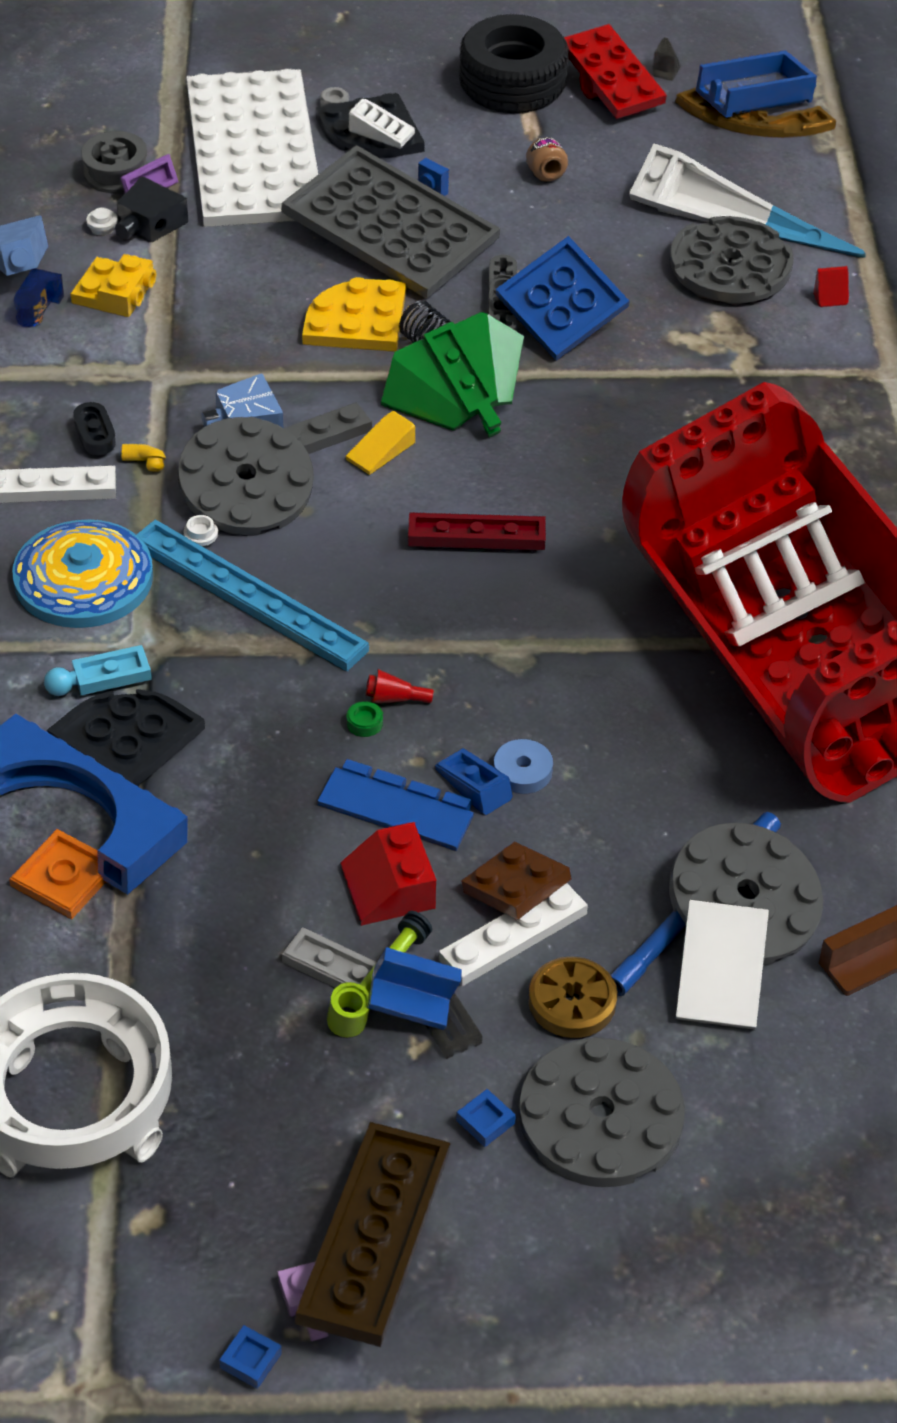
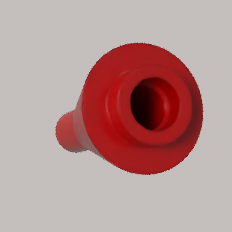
M377 668L375 675L369 674L365 696H370L371 702L375 704L404 702L408 700L432 703L434 689L412 686L411 683Z

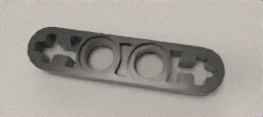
M497 255L489 263L488 314L517 332V318L510 310L500 311L496 309L498 307L507 308L496 296V288L517 274V261L509 255ZM500 270H506V274H500Z

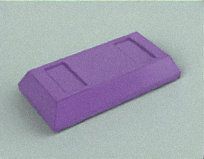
M166 154L120 177L125 193L142 176L166 188L178 183L170 154Z

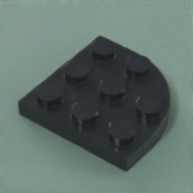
M386 93L381 96L365 99L415 128V134L402 148H397L349 131V113L364 98L315 107L316 119L326 138L343 151L346 150V147L352 149L357 145L378 158H392L425 152V142L399 93Z
M136 689V694L114 695L113 691L91 697L74 707L47 729V732L56 738L64 740L69 746L84 755L91 756L99 764L121 774L126 780L139 786L205 729L204 718L166 695Z

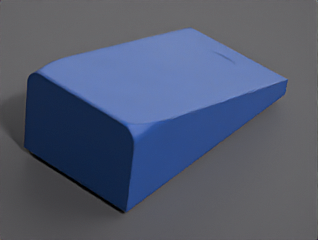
M464 748L435 765V769L463 797L472 799V805L485 815L512 799L513 795L509 777Z

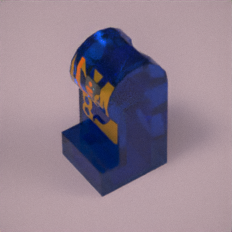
M37 268L30 271L14 296V305L17 310L16 320L19 325L24 327L39 325L43 321V314L50 303L60 304L64 298L62 274Z

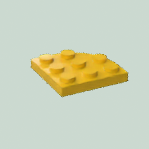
M355 277L350 281L328 288L312 301L307 310L302 333V345L397 351L400 335L399 322L404 309L406 283L390 279L377 280Z

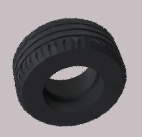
M506 14L486 18L472 26L462 38L459 64L461 86L473 101L491 110L506 113H524L541 109L550 105L565 89L568 70V44L556 27L536 17Z

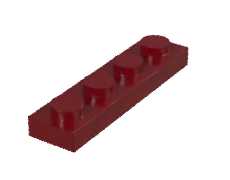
M409 512L408 546L545 550L546 516Z

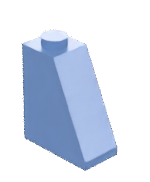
M42 216L1 225L0 270L8 276L37 268L48 248Z

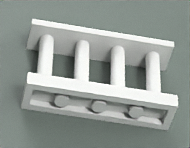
M816 502L805 505L796 510L797 517L725 553H722L721 549L701 558L703 564L694 568L698 575H707L712 572L734 619L731 622L733 628L724 632L730 645L741 646L865 583L859 570H847L845 566L841 567L819 518L832 512L830 505L817 506ZM805 525L828 571V574L825 575L827 581L815 586L814 582H809L788 536L789 533ZM773 541L776 542L797 588L794 591L796 596L785 602L783 598H778L756 551ZM741 557H744L766 604L763 606L765 612L755 617L746 613L725 568V565Z

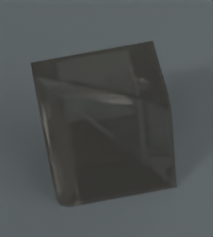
M664 37L654 52L652 74L653 77L673 81L680 69V62L669 39Z

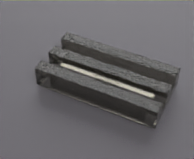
M455 992L450 998L449 1007L466 1034L461 1035L449 1013L445 1029L452 1038L451 1041L444 1030L425 1025L446 1059L453 1057L456 1050H459L460 1053L467 1051L470 1044H473L475 1047L481 1045L483 1037Z

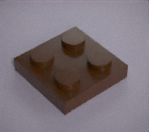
M513 842L462 879L461 883L465 894L518 920L572 879L568 866L524 845Z

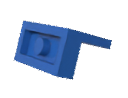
M386 947L373 969L368 1008L444 1030L447 1026L450 998L461 983L462 969Z

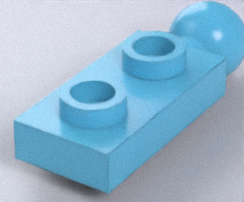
M139 645L72 660L73 671L71 672L61 667L53 668L45 675L44 686L50 694L63 696L71 690L72 686L78 685L80 694L85 695L152 680L143 646Z

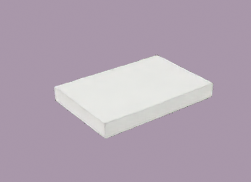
M689 900L676 1019L756 1029L769 910Z

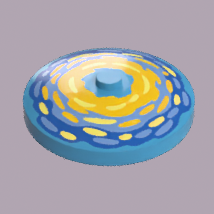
M73 520L42 530L22 546L15 558L12 570L15 593L22 606L40 620L70 628L100 626L128 615L144 601L153 582L152 558L146 544L127 528L101 520Z

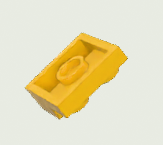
M123 254L119 262L96 257L71 292V302L130 317L136 306L139 307L147 290L155 284L157 274L156 270L153 269V261L128 254Z

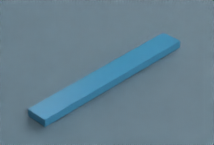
M156 519L136 534L146 544L153 559L346 672L369 652V643Z

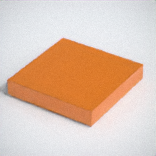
M56 829L9 878L11 887L70 919H73L106 883L103 877L98 874V850L59 829Z

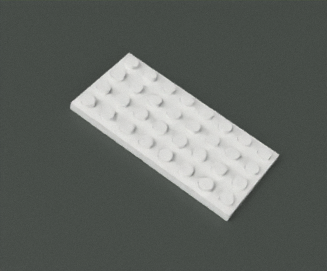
M283 69L281 71L267 72L258 70L250 73L228 72L217 75L198 74L196 76H187L204 227L295 221L281 212L282 202L318 175L301 69Z

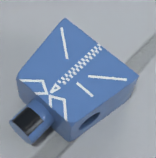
M263 373L218 389L215 393L216 409L201 413L204 427L219 420L235 417H255L283 427V412Z

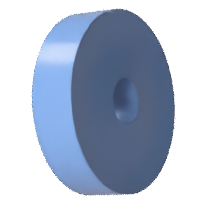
M518 739L505 743L497 750L494 757V768L509 777L512 792L528 794L543 789L550 782L553 771V758L549 750L542 744L532 740Z

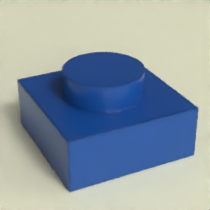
M424 158L418 163V181L446 196L449 187V169L428 158Z
M488 1089L457 1111V1122L484 1147L515 1124L516 1115Z
M243 1325L219 1359L220 1369L258 1389L281 1356V1345Z

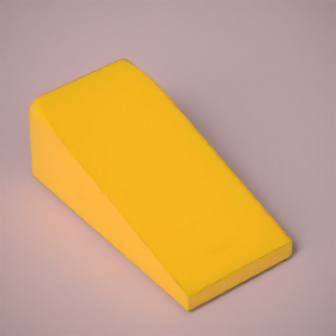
M391 411L346 455V460L368 475H371L415 443V425L397 412Z

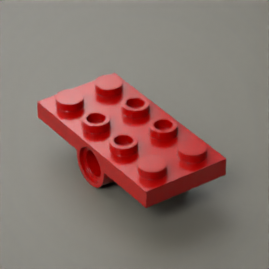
M610 24L564 37L569 49L568 59L580 73V85L584 95L588 99L599 97L616 119L665 104L667 94Z

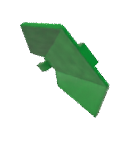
M483 312L456 324L452 321L424 334L423 339L394 352L381 405L453 431L473 416L478 415L485 432L490 438L501 432L499 427L501 421L493 407L512 404L524 336Z

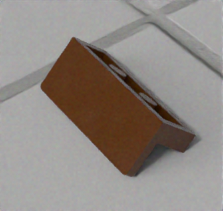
M897 905L823 940L819 964L844 995L849 996L897 972Z

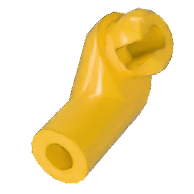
M122 444V461H147L146 467L149 471L158 472L163 470V461L166 460V456L162 450L147 444Z

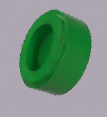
M363 701L353 704L347 711V727L349 731L359 737L376 735L383 727L382 709L372 702Z

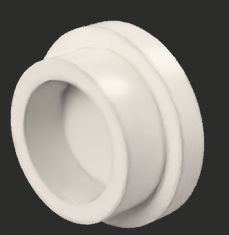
M97 208L88 214L87 225L92 233L104 236L111 234L115 230L117 215L113 211L106 208Z
M196 515L187 521L184 527V536L201 546H206L217 539L218 528L210 517Z

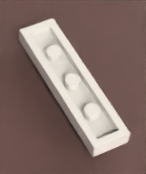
M115 466L0 470V503L116 499Z
M566 883L517 920L507 914H503L440 950L439 961L442 964L462 969L460 985L463 987L585 916L588 905Z

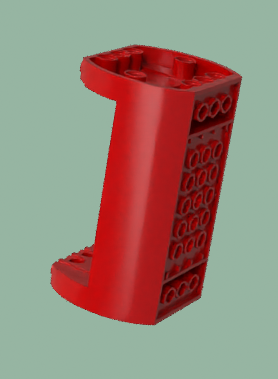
M762 382L640 450L626 478L622 496V513L628 534L633 543L815 790L829 799L851 803L897 776V527L827 445L818 424L793 394L778 385ZM813 502H816L817 506L830 505L832 512L819 518L841 567L845 566L847 570H859L865 583L808 611V616L802 620L792 619L741 646L730 645L724 632L733 628L731 622L734 619L712 572L707 575H698L694 568L703 564L701 558L721 549L722 553H725L797 517L796 510ZM805 525L789 533L788 536L809 582H814L815 586L827 581L825 575L828 574V571L807 526ZM773 541L757 549L756 551L774 590L777 591L781 588L791 590L786 596H778V598H783L785 602L795 597L794 591L797 588L776 542ZM744 557L725 565L746 613L755 617L765 612L763 606L766 604ZM821 634L827 637L825 641L819 644L809 642L810 638L815 635Z

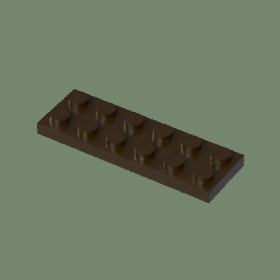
M373 1122L369 1123L295 1313L296 1325L377 1347L382 1346L444 1170L451 1142Z

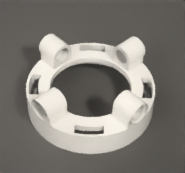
M63 973L31 980L15 987L0 997V1172L2 1174L14 1177L26 1164L45 1168L65 1169L103 1162L122 1152H126L139 1162L148 1160L154 1154L162 1140L163 1133L159 1129L158 1119L167 1104L171 1091L172 1066L169 1040L164 1023L154 1007L142 995L127 985L107 977L86 973ZM86 1001V1007L66 1006L44 1011V1005L54 1002ZM68 1027H82L100 1031L102 1042L106 1049L122 1062H128L131 1059L134 1068L130 1091L113 1113L101 1121L83 1128L55 1130L33 1124L14 1110L5 1093L6 1073L8 1071L15 1075L26 1068L35 1052L34 1038L52 1030ZM151 1053H155L156 1069H159L154 1083Z

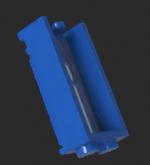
M780 51L702 64L699 68L696 92L727 118L732 117L733 112L740 114V111L746 113L805 101L811 103L816 88L817 76L790 53Z

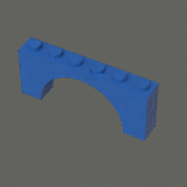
M14 714L0 725V795L26 787L51 786L76 791L97 802L109 814L114 823L111 835L98 849V874L109 884L128 895L187 843L188 816L183 814L178 808L171 807L156 798L151 792L139 788L126 780L121 774L109 770L96 762L91 756L84 755L69 746L64 740L54 737L41 729L36 723L29 722L18 714Z

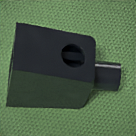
M144 176L139 178L117 203L118 223L115 225V231L123 240L136 235L148 242H154L188 223L187 197Z

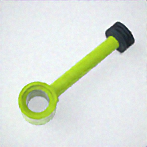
M408 911L398 923L400 934L389 948L406 952L412 944H423L433 930L431 923L422 914L416 911ZM374 967L360 984L347 982L338 985L333 990L327 1013V1024L336 1035L349 1038L359 1035L364 1030L370 1010L368 1008ZM349 1007L354 1009L356 1012L349 1013L342 1010L341 1008Z

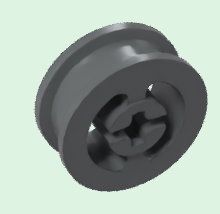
M109 131L90 138L81 150L82 161L85 165L84 178L87 184L105 193L125 192L120 177L148 164L145 142L139 136L125 131Z

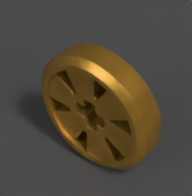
M581 957L557 958L540 967L531 980L529 988L530 1011L535 1020L544 1029L553 1034L568 1038L590 1036L605 1028L614 1016L617 1003L616 984L609 972L594 961ZM574 993L580 995V1000H577L575 997L572 1000L566 999V994H569L571 997Z

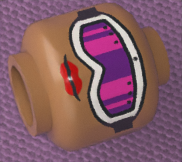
M544 137L537 139L529 146L526 153V162L535 177L541 181L550 182L557 180L566 172L568 156L559 142L553 138Z

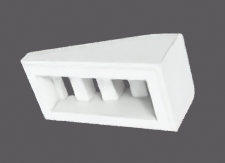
M361 99L349 113V131L397 148H402L415 134L414 127L366 99Z

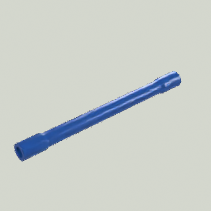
M764 812L753 823V825L761 826L777 832L781 827L779 819L770 812ZM673 911L647 940L611 974L616 984L617 995L624 996L645 974L647 967L686 927L678 911Z

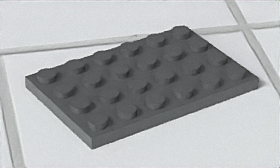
M357 145L284 200L281 205V212L394 280L406 283V287L426 299L494 243L500 235L499 227Z

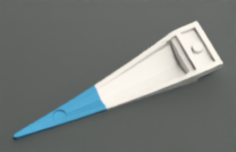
M653 144L629 193L631 200L658 208L660 212L709 222L710 217L716 216L748 218L775 229L779 232V238L857 257H866L864 250L766 202L682 152L658 144Z

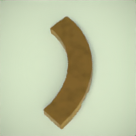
M696 87L676 94L675 103L685 111L709 124L737 133L761 137L787 138L820 134L834 130L836 127V120L820 106L798 111H787L777 116L767 115V111L761 110L746 113L740 111V114L733 112L732 117L726 118L696 92Z

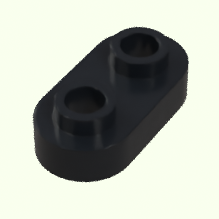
M86 402L77 406L73 412L74 424L85 451L98 456L111 452L116 446V437L105 407L96 402Z

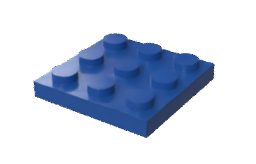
M569 236L496 289V296L556 361L627 309L630 302Z

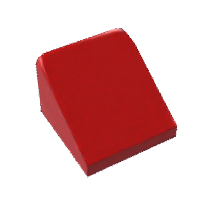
M847 266L817 269L813 294L819 307L848 304L849 273Z

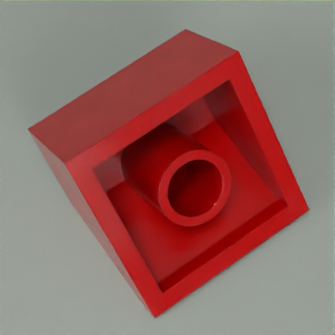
M415 822L375 831L340 862L341 870L361 926L405 916L408 911L419 913L436 909V877Z

